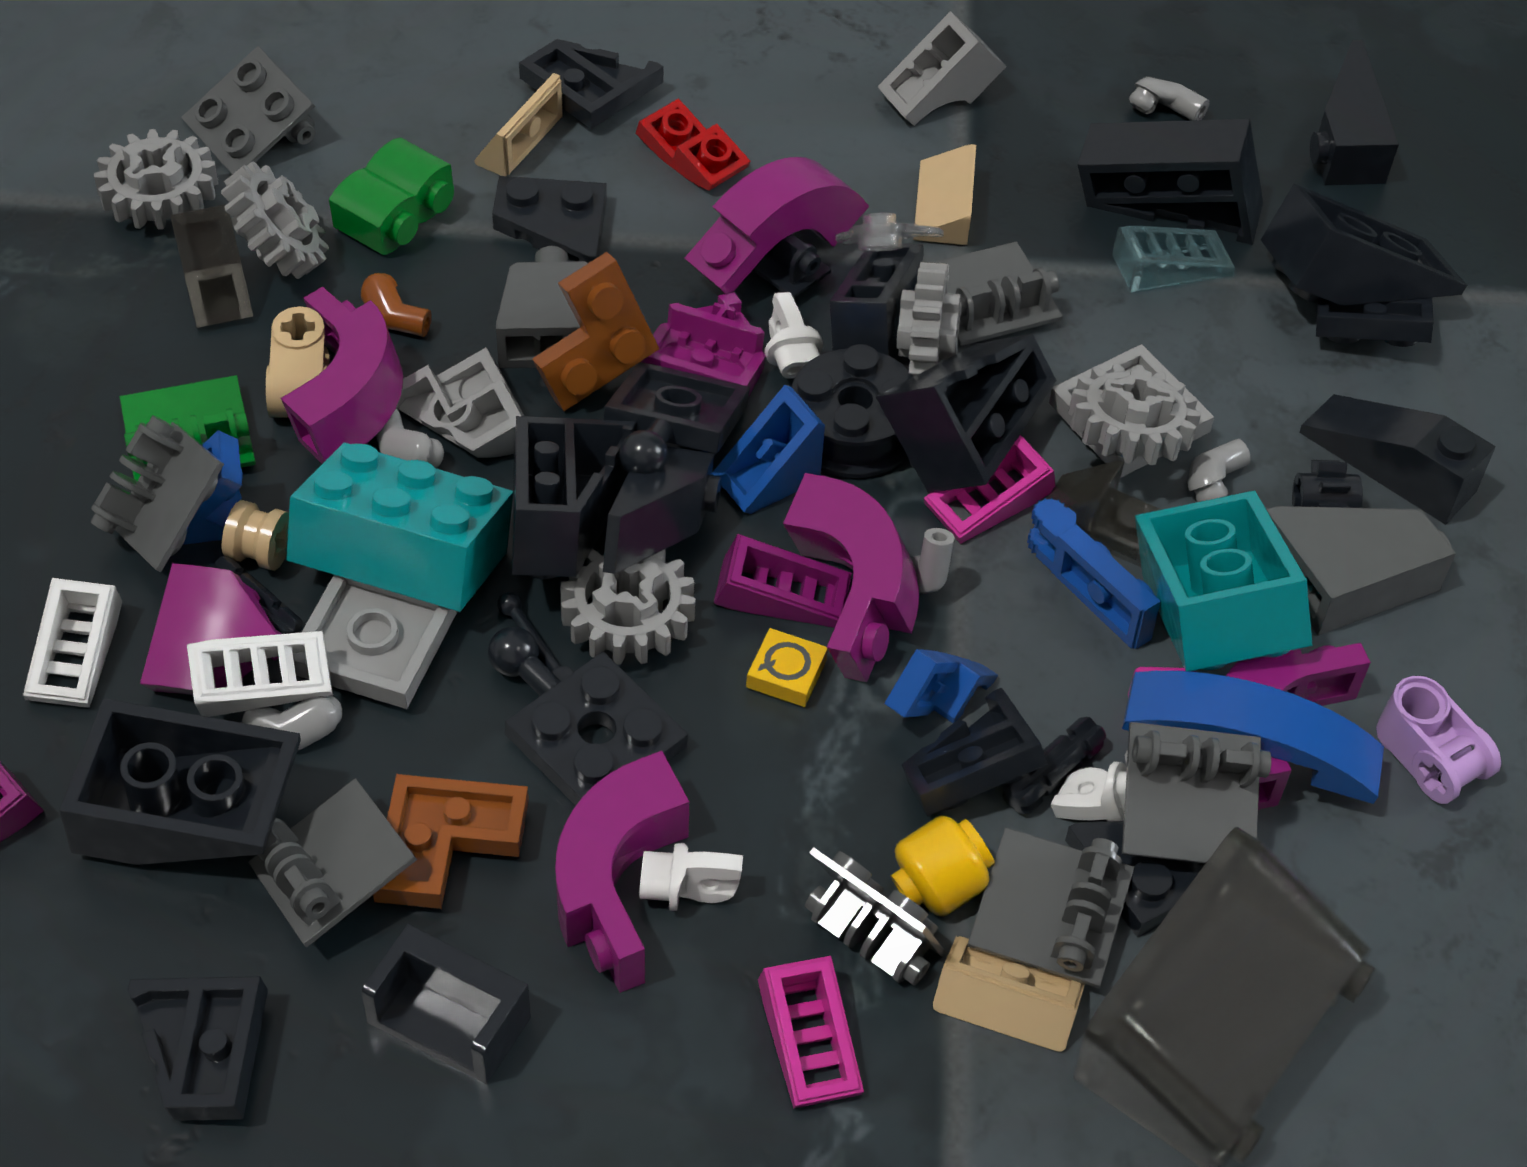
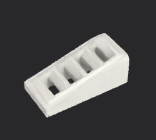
M52 578L23 693L25 700L90 708L122 605V599L115 586ZM70 612L94 615L93 622L70 620L68 617ZM63 632L89 635L87 643L61 640ZM56 653L84 656L82 665L53 660ZM49 674L79 677L77 688L45 684Z
M322 631L215 639L187 644L194 702L201 716L213 717L303 701L312 697L333 695ZM294 653H306L309 680L297 681L293 658ZM279 656L282 683L270 684L267 658ZM252 661L255 685L243 686L240 663ZM225 666L226 688H215L214 667Z

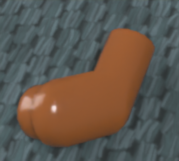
M386 273L369 275L364 280L361 288L363 303L365 304L371 300L378 307L388 329L425 337L431 324V310L403 304L396 289L398 284L391 275Z

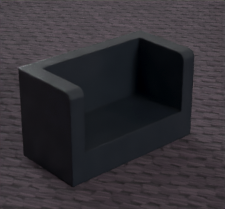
M407 924L362 988L367 1023L486 1085L531 1018L528 984L410 924Z

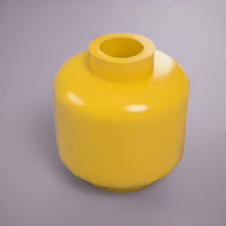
M938 816L896 844L895 858L900 869L890 876L900 893L917 905L923 903L933 914L946 916L985 891L990 881L988 868L994 865L995 861L985 842L967 819L957 823L950 817Z

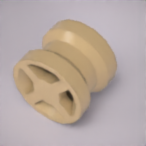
M239 500L230 510L222 535L223 555L239 562L246 558L255 559L259 567L273 571L277 570L287 555L289 512L274 509L266 513L260 511L256 503Z

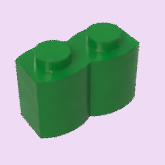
M401 137L389 141L374 154L365 168L359 169L346 177L330 196L329 205L333 227L382 255L393 252L400 245L408 244L414 238L419 223H423L436 214L444 212L450 205L454 196L451 164Z

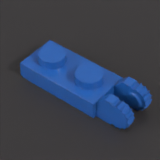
M1044 498L1043 501L1038 500V504H1034L1031 519H1033L1032 524L1035 525L1033 529H1030L1027 543H1029L1028 548L1032 550L1031 553H1036V557L1131 649H1137L1150 641L1161 602L1154 595L1152 589L1144 581L1136 579L1119 564L1105 545L1094 541L1076 524L1077 514L1069 507H1064L1065 503H1060L1059 500H1053L1052 498Z

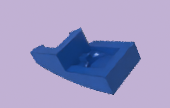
M916 649L884 704L904 718L928 716L934 710L951 723H954L964 714V709L977 687L981 686L987 690L995 682L998 674L980 663L959 656L932 650Z

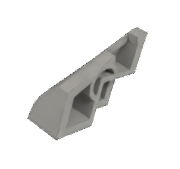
M486 347L437 376L428 365L403 379V389L396 409L478 458H495L514 454L516 416H524L496 361Z

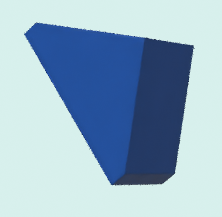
M784 385L712 474L722 478L721 485L743 512L752 514L797 492L805 473L821 476L825 425L792 387Z

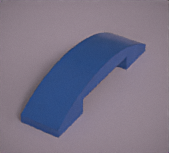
M1190 671L1135 672L1131 682L1122 729L1129 731V723L1137 722L1261 737V750L1270 751L1271 757L1313 769L1311 786L1374 804L1377 800L1384 746L1371 734L1338 713L1295 694L1239 678Z

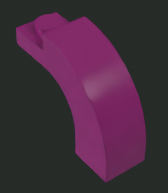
M788 157L776 160L742 178L712 206L720 214V217L684 259L723 293H733L762 258L785 237L800 230L811 229L834 248L869 208V205L856 191L815 160L806 157Z
M321 287L304 297V301L308 308L315 310L323 318L325 346L336 356L319 375L283 396L281 400L298 441L323 464L344 442L348 444H367L384 427L400 400L403 389V371L385 320L378 307L370 300L356 309L348 300L341 303L324 287Z
M805 473L783 525L802 556L841 563L853 570L852 587L827 649L844 678L867 682L875 662L880 661L886 653L889 643V629L912 633L919 605V586L916 570L893 521L885 509L873 497L860 488L842 480Z
M1361 643L1341 647L1326 645L1302 654L1300 649H1295L1278 657L1261 656L1238 661L1226 676L1271 686L1324 706L1356 699L1371 662ZM1271 757L1269 776L1267 778L1259 777L1258 810L1278 806L1292 771L1287 761Z
M663 751L626 764L596 783L572 810L560 835L556 852L555 873L558 919L566 945L570 947L585 941L595 968L599 973L609 970L619 993L645 983V948L615 890L616 884L623 872L635 860L643 856L644 851H654L688 838L689 800Z

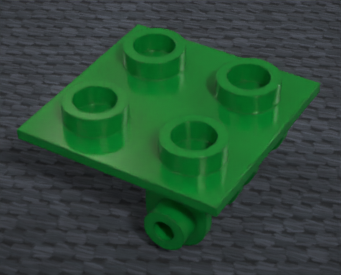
M237 375L119 396L126 431L124 434L126 447L129 445L140 423L147 424L152 415L169 424L172 422L176 423L201 445L218 430L237 438L241 468L256 465ZM128 453L129 457L146 465L148 464V462ZM132 470L134 479L138 481L141 475Z

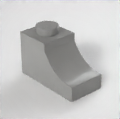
M950 11L878 85V88L901 115L915 126L927 114L947 103L966 100L971 104L1007 66L979 36Z

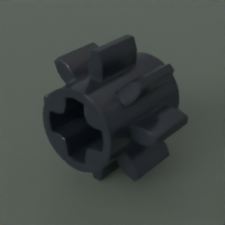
M1311 460V473H1297L1294 478L1292 506L1362 508L1363 487L1361 478L1358 474H1346L1347 462H1340V460Z

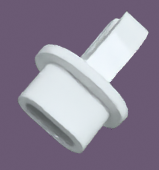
M774 293L772 300L774 309L769 320L771 340L767 343L764 353L770 364L779 367L783 377L795 378L799 370L806 363L820 355L824 345L818 331L811 326L804 325L800 311L791 293Z
M1113 762L1108 772L1100 768L1089 767L1069 774L1059 793L1054 796L1051 802L1055 817L1073 820L1106 819L1108 822L1124 821L1126 765L1123 762Z
M685 843L675 844L673 853L644 851L639 897L640 899L669 901L670 911H677L679 897L705 903L726 901L734 896L738 888L742 873L743 855L718 852H688V847Z

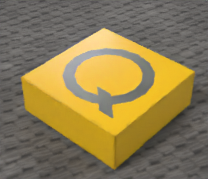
M769 628L748 671L746 688L806 707L827 661L828 649L826 646Z

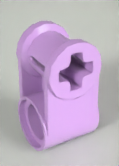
M1410 676L1402 679L1396 685L1376 726L1377 736L1382 745L1416 779L1417 784L1429 798L1440 804H1448L1460 795L1461 787L1476 778L1489 779L1499 772L1501 758L1495 742L1489 734L1478 727L1450 698L1444 687L1435 680L1424 676Z

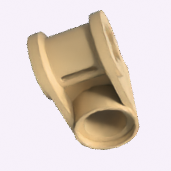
M308 307L288 308L280 312L273 320L271 326L270 363L266 369V403L270 418H287L288 415L281 398L319 375L330 364L329 352L325 346L323 318L318 312Z

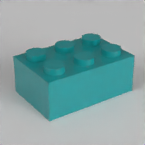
M344 442L290 496L287 561L461 612L507 554L514 491L492 485L490 481L481 477H463L436 469L432 464L425 461L404 460L380 453L374 447L366 444H348Z
M1255 490L1135 515L1142 576L1144 582L1161 601L1158 612L1185 671L1198 669L1215 670L1232 662L1261 656L1278 657L1288 653L1290 650L1313 646L1307 579Z

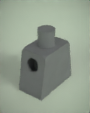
M546 246L536 252L535 262H516L510 266L496 321L499 368H536L532 358L580 328L558 282L588 264L587 262H568V254L565 250L556 246Z

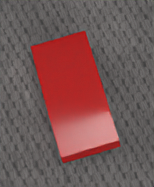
M679 98L640 120L635 133L666 164L684 178L708 191L748 168L751 162L717 123L706 129Z

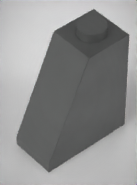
M1275 506L1266 509L1307 579L1311 627L1318 636L1440 591L1456 554L1451 548L1446 535L1436 529L1421 509Z

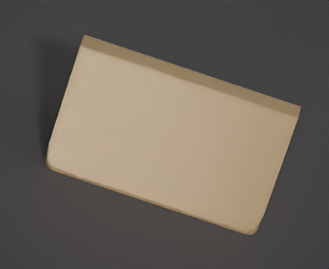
M553 73L501 128L476 157L475 164L501 176L509 175L563 117L560 75Z
M965 145L920 161L913 240L967 245L972 213L976 145Z
M956 936L942 968L933 1001V1009L939 1013L1053 1051L1062 1052L1066 1048L1085 984L967 947L969 939Z

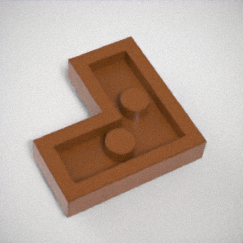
M605 252L558 282L580 328L532 358L551 396L563 411L569 409L660 349L617 260L608 252Z
M396 774L387 820L417 860L373 895L374 902L442 909L453 851L519 857L529 804L528 786Z

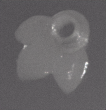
M873 213L862 216V225H856L850 231L835 234L836 241L843 245L858 244L859 251L876 252L902 249V239L906 240L910 237H943L944 231L934 226L896 223V214Z

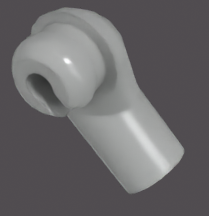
M1144 77L1134 84L1136 87L1135 91L1129 96L1131 106L1144 114L1152 113L1156 108V104L1160 103L1189 120H1202L1209 107L1208 99L1185 86L1153 77Z
M395 409L384 427L375 435L380 453L393 455L404 460L425 461L432 464L435 468L443 460L444 448L441 442L437 439L429 438L425 433L404 429L400 412Z
M1234 439L1195 457L1189 468L1187 484L1189 491L1194 490L1197 502L1228 496V490L1223 484L1222 479L1226 477V474L1249 465L1250 453L1246 444L1241 439Z
M942 528L928 529L924 533L921 555L912 557L918 578L919 595L936 592L947 581L955 539L953 533Z
M333 696L312 697L295 704L283 712L270 707L247 710L244 713L242 723L300 733L301 742L298 748L300 750L327 736L336 728L342 718V707L340 702Z

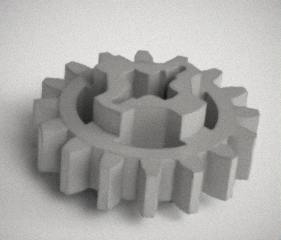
M149 129L147 138L142 140L134 134L127 135L129 143L127 146L123 147L112 143L109 146L111 157H99L97 160L99 172L94 173V179L104 211L113 210L115 220L119 223L129 217H133L134 226L138 229H141L147 221H155L158 230L164 229L166 220L174 218L181 225L187 223L186 212L192 211L202 214L205 212L203 200H214L216 197L214 186L218 185L215 161H212L209 147L199 148L198 139L195 136L180 141L178 130L170 131L166 137H158L155 129Z
M251 162L247 166L243 165L224 181L226 187L221 190V194L229 201L224 208L227 213L233 216L231 220L236 233L248 241V248L251 251H256L258 258L264 261L268 267L276 263L283 276L292 273L296 279H300L327 259L323 253L329 250V247L320 238L325 234V231L317 224L319 223L318 214L313 206L305 202L302 194L295 190L294 184L283 175L276 179L269 166L265 165L260 169L255 162Z
M920 262L915 291H902L897 330V349H899L898 356L909 357V374L913 376L957 354L961 318V294H951L948 292V264Z
M1113 363L1111 373L1095 367L1092 368L1090 378L1084 376L1078 378L1076 389H1073L1068 415L1072 416L1071 429L1073 431H1084L1082 443L1085 445L1099 443L1103 446L1101 455L1108 457L1116 452V455L1123 457L1124 462L1132 464L1134 459H1137V456H1143L1149 465H1156L1159 454L1174 461L1177 459L1179 450H1190L1201 412L1195 410L1198 401L1196 397L1183 396L1186 385L1182 382L1170 385L1164 382L1166 378L1165 372L1160 371L1152 376V372L1145 370L1143 365L1138 364L1135 368H1131V372H1128L1119 363Z
M592 549L586 559V566L583 565L577 576L569 577V581L561 582L563 626H571V641L574 644H579L589 640L590 656L593 658L604 652L605 649L613 651V660L618 665H621L626 653H635L637 660L641 664L647 663L649 649L655 648L663 655H668L671 653V637L684 641L687 638L688 622L695 619L693 577H684V562L681 559L666 564L665 549L616 574L603 572L604 555L601 556ZM592 594L593 602L587 604V601L590 595ZM668 599L669 603L663 611V600Z

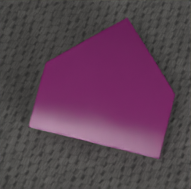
M735 293L718 295L717 303L715 302L712 306L692 308L679 303L669 304L667 323L660 324L653 333L660 349L641 362L749 386L750 396L765 365L766 356L762 352L765 333L761 327L750 325L741 313L742 302Z
M172 563L140 684L154 692L193 695L187 644L215 639L277 635L282 633L277 631L259 603L261 598L257 592L243 583L241 578L231 570ZM279 656L271 657L275 661L279 658ZM252 661L240 663L242 678L253 670ZM225 666L214 667L215 688H226Z

